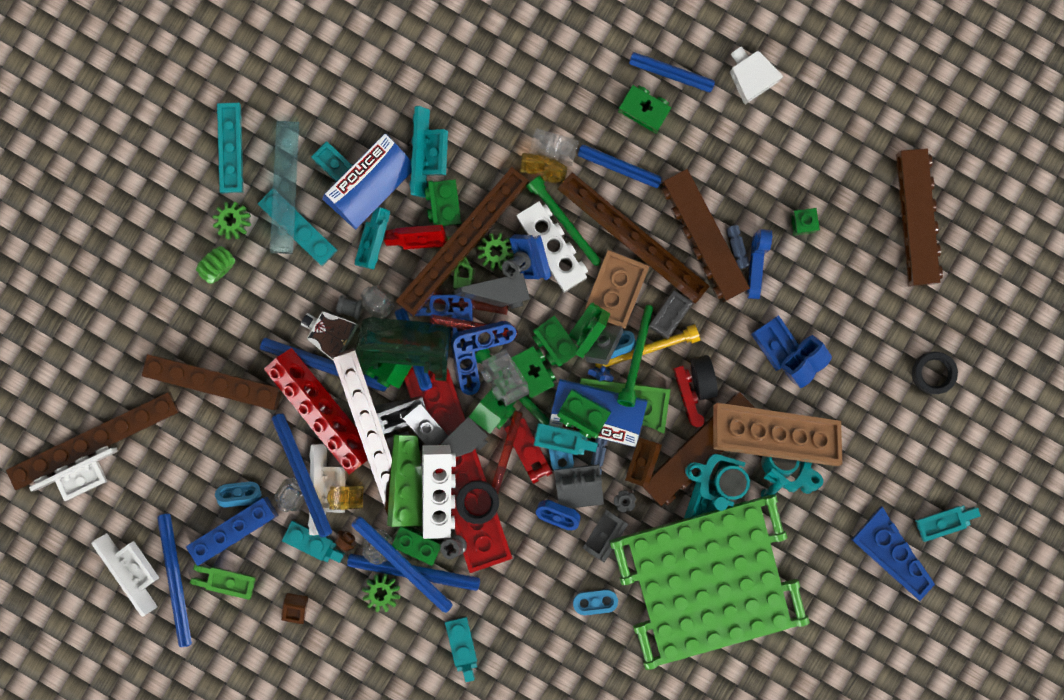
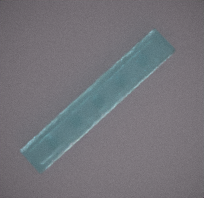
M277 121L270 253L293 254L299 122Z

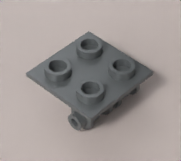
M599 464L554 470L558 503L568 508L604 505Z

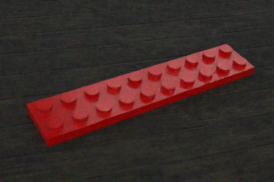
M441 345L421 351L432 388L426 391L420 389L413 366L404 380L410 398L422 396L428 413L449 436L466 419ZM409 356L401 358L412 365ZM476 449L456 457V467H451V474H455V488H451V495H455V509H451V516H455L456 534L466 540L467 549L463 555L469 573H473L511 560L513 557L497 512L490 521L483 524H472L465 521L459 515L456 508V498L459 491L472 481H487ZM441 468L435 470L436 473H442L444 471V469ZM482 489L471 490L464 500L466 510L475 516L485 514L491 506L489 494Z

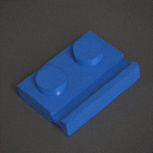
M513 235L509 238L513 254L522 251L531 260V266L527 270L520 272V274H524L525 279L539 280L544 278V280H547L552 276L541 235L533 237V235Z
M779 315L751 334L775 371L780 370L785 358L797 351L799 344Z

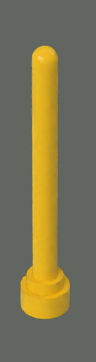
M696 325L687 326L683 333L671 336L668 340L665 338L645 345L642 355L684 341L687 343L691 342L692 344L699 342L700 337ZM634 349L626 354L610 359L608 365L595 363V366L597 368H601L602 365L608 367L630 360L633 357Z

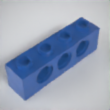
M264 497L187 545L186 548L196 565L199 566L273 520L279 514L269 498Z

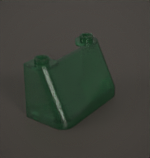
M373 316L365 318L361 323L355 349L363 374L367 375L368 368L373 366L374 369H378L379 363L424 366V373H428L430 370L435 374V380L446 381L451 328L442 322L385 319Z

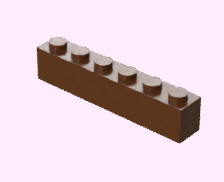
M928 148L903 150L896 154L908 287L935 285L941 283L940 279L943 278V269L941 265L939 266L938 257L941 255V247L936 240L939 226L934 218L937 204L936 200L932 197V190H934L935 186L934 178L930 176L932 156L928 154Z
M688 169L664 180L661 192L666 200L670 199L673 205L671 211L675 219L681 220L684 226L681 230L687 240L691 239L694 245L692 251L696 259L702 260L705 266L702 268L703 273L708 280L711 279L715 287L712 289L717 299H722L725 302L750 289Z
M147 354L142 372V377L270 410H278L282 391L276 386Z
M737 392L725 403L755 408L740 392ZM713 416L652 474L648 488L643 487L660 506L664 503L668 506L677 497L675 493L680 488L684 490L692 483V480L685 474V468L689 463L697 462L705 465L710 455H721L724 450L713 449ZM694 468L691 470L692 474L698 473V469Z

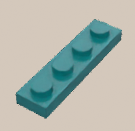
M217 103L220 193H244L241 104Z
M274 188L258 203L322 267L338 251Z

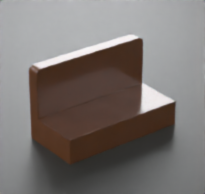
M639 437L625 481L648 488L662 445Z

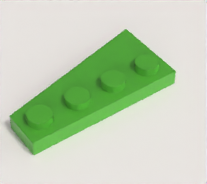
M581 377L580 384L616 393L622 392L626 385L624 382L598 381L597 379ZM635 384L634 391L636 397L648 400L642 425L665 433L670 388Z
M394 435L387 526H422V467L420 466L421 458L418 436Z

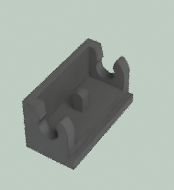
M606 510L584 544L583 549L605 563L613 550L611 549L610 541L621 537L628 523Z

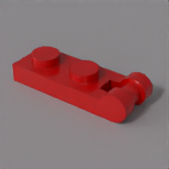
M684 366L674 368L673 372L689 423L693 427H701L704 424V417L698 414L695 404L699 402L695 390L691 391L689 382H692L688 369L684 370Z
M524 418L504 428L533 484L538 482L539 478L545 475L548 477L553 474L540 447L534 446L535 438ZM539 461L542 467L534 471L531 465Z

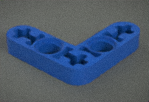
M759 229L753 234L748 285L750 287L747 290L748 299H760L764 254L771 249L772 230Z
M455 294L432 295L429 303L431 312H427V307H422L415 315H452L453 335L459 332L456 326L461 320L468 322L469 329L473 328L472 299L464 298V302H468V306H465L464 310H460L459 306H453V311H449L450 301L448 298H453L452 303H458L460 298H464ZM436 299H443L446 302L445 310H435L433 306ZM460 339V343H459V346H460V347H461V345H462V339Z
M500 321L459 331L452 336L451 348L459 388L464 394L473 395L480 388L475 351L512 342L516 337V329L510 322ZM504 328L509 330L507 336L501 334L504 332ZM481 333H489V339L486 342L481 343L478 341ZM463 338L466 342H464L463 347H460V339ZM463 359H471V364L468 368L460 367V362ZM465 375H469L473 382L469 388L466 386L467 377Z

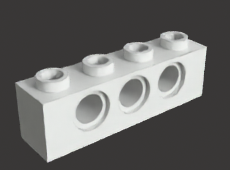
M540 201L516 215L527 235H533V237L541 235L550 271L565 293L586 280L588 270L582 261L577 262L574 257L576 251L570 242L565 243L562 238L564 232L558 223L553 224L550 219L552 213L546 204L542 206ZM538 222H545L548 225V230L544 233H539L536 231L535 226ZM552 240L560 244V249L556 252H551L547 248V244ZM563 259L569 260L572 263V268L568 271L561 270L559 267L560 261Z
M422 445L423 539L451 538V529H455V516H451V509H455V495H451V488H455V474H451V467H456V455L451 453L450 445ZM438 468L444 469L442 473L434 472ZM439 489L444 491L441 494L434 493V491ZM435 511H443L440 515L434 514Z

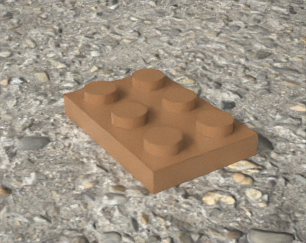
M607 250L584 311L590 303H594L610 313L607 323L621 326L625 329L649 266Z

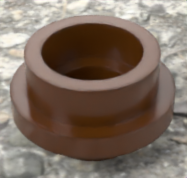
M339 531L336 534L335 543L339 548L344 551L355 548L356 542L352 533L349 531Z

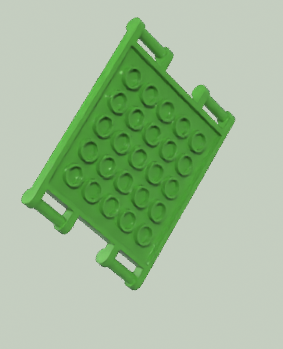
M776 494L728 506L723 511H710L610 541L611 549H614L621 573V585H629L639 580L650 620L635 624L633 628L635 634H638L645 659L643 664L646 670L793 627L806 626L810 623L808 615H805L799 592V580L793 579L781 583L771 543L787 539L786 531H783L776 505L778 502ZM765 505L768 506L774 533L770 534L767 532L761 506ZM629 544L636 572L633 573L629 572L623 546ZM784 591H790L797 617L790 618ZM648 630H653L660 656L653 657L646 633Z

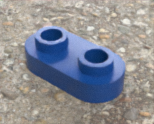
M551 500L540 501L536 509V515L539 519L565 530L577 529L581 520V516L576 510Z

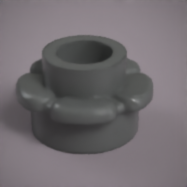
M622 490L614 497V504L620 512L632 511L634 509L636 497L633 493Z

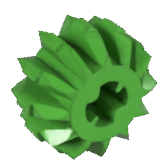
M225 202V210L220 207L216 208L220 215L215 214L212 218L219 220L213 224L214 228H220L217 233L218 235L222 236L225 234V238L230 240L232 235L235 239H239V232L244 235L247 234V231L243 228L244 226H251L250 222L245 221L251 215L244 213L246 211L245 206L239 207L237 202H233L232 206H230L228 202ZM233 216L236 219V223H232L231 226L227 221L228 218L232 219Z
M490 233V242L486 238H482V242L486 247L478 246V250L485 252L479 254L478 259L487 258L482 263L484 267L491 262V271H494L495 264H498L501 271L502 262L508 260L507 257L513 258L514 255L508 252L512 250V246H506L510 239L507 237L502 242V233H499L497 240H495L493 233ZM493 247L495 249H498L500 247L502 249L500 250V253L502 255H495L494 257L491 256V254L493 253L491 249Z
M219 246L202 258L198 263L196 271L203 280L212 284L229 272L235 263V259L228 250Z
M375 574V582L368 579L366 582L370 587H363L362 591L369 593L363 597V600L370 599L371 602L367 607L371 608L375 604V612H379L381 606H383L385 612H388V604L395 607L397 604L393 599H400L401 597L400 594L394 593L400 589V586H392L396 579L392 578L387 582L388 574H384L382 580H380L378 574ZM379 588H382V591L384 589L387 591L384 598H381V595L377 596L376 593L379 591Z

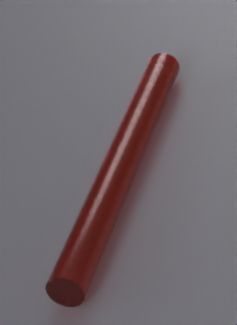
M448 298L451 306L463 308L468 306V302H464L463 298H460L458 303H452L453 298ZM436 299L434 303L446 305L443 299ZM472 300L473 309L505 315L508 313L509 306L499 307Z
M434 314L430 318V323L466 330L488 325ZM504 328V332L501 334L507 336L509 330Z
M514 411L492 482V486L496 489L497 494L501 487L523 415L520 411Z

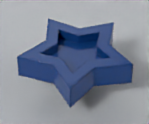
M603 365L601 368L595 366L588 371V374L596 377L598 381L606 380L613 382L614 379L610 374V370L605 369L606 367Z

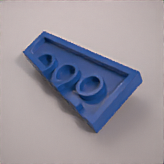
M880 506L851 540L917 600L921 601L935 583L913 554L912 549L905 542L884 508Z

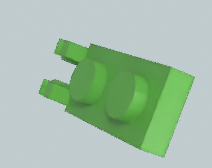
M194 564L193 570L207 573L209 577L208 581L200 578H191L190 583L192 585L247 600L251 599L256 580L255 576Z

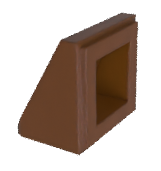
M287 593L283 602L281 620L304 624L308 597Z

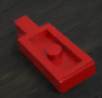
M443 225L396 228L386 230L384 236L386 246L399 245L404 250L443 247L448 241Z

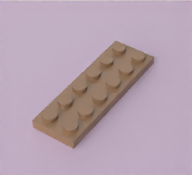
M716 403L713 405V449L840 466L842 465L841 421Z

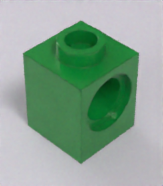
M817 208L796 210L790 214L793 236L816 233L820 230Z

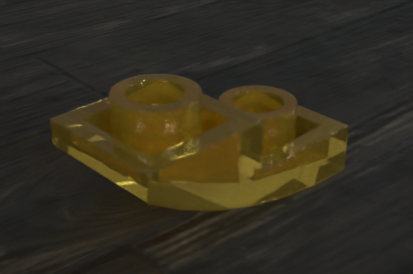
M522 153L520 172L528 174L542 173L544 181L558 183L565 180L567 166L548 157Z
M330 486V491L327 495L329 509L363 508L364 486Z

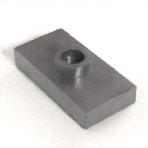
M674 290L649 325V328L668 340L693 302Z
M606 325L586 353V361L608 365L623 334V328L621 326Z
M420 402L402 415L405 422L425 445H439L448 437L446 432Z

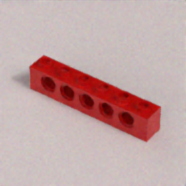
M292 348L276 357L264 368L266 373L349 475L368 460L355 425Z

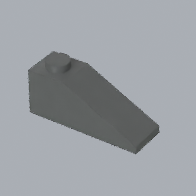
M523 273L519 274L516 279L503 277L460 287L454 291L456 296L499 307L510 306V309L524 306L523 302L530 299Z
M422 396L374 406L383 434L408 426L402 415L418 402L426 409Z
M468 417L440 445H450L451 453H455L456 457L470 453L474 449L479 452L488 443L486 438L489 435Z

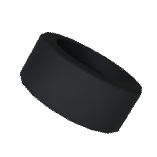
M942 352L923 354L915 361L912 367L914 384L926 394L945 393L957 381L958 369L956 363L950 356ZM939 360L947 367L948 376L942 385L930 386L923 380L922 368L928 361Z
M709 355L691 358V372L698 398L704 400L717 397V381Z
M472 481L459 491L456 498V508L459 515L465 521L472 524H483L490 521L496 515L499 508V496L491 484L484 481ZM474 489L486 491L491 498L490 509L481 516L470 514L465 507V497Z

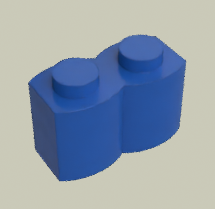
M811 335L801 342L797 351L785 358L781 368L794 384L802 388L813 380L816 372L821 371L829 364L832 356L823 342Z

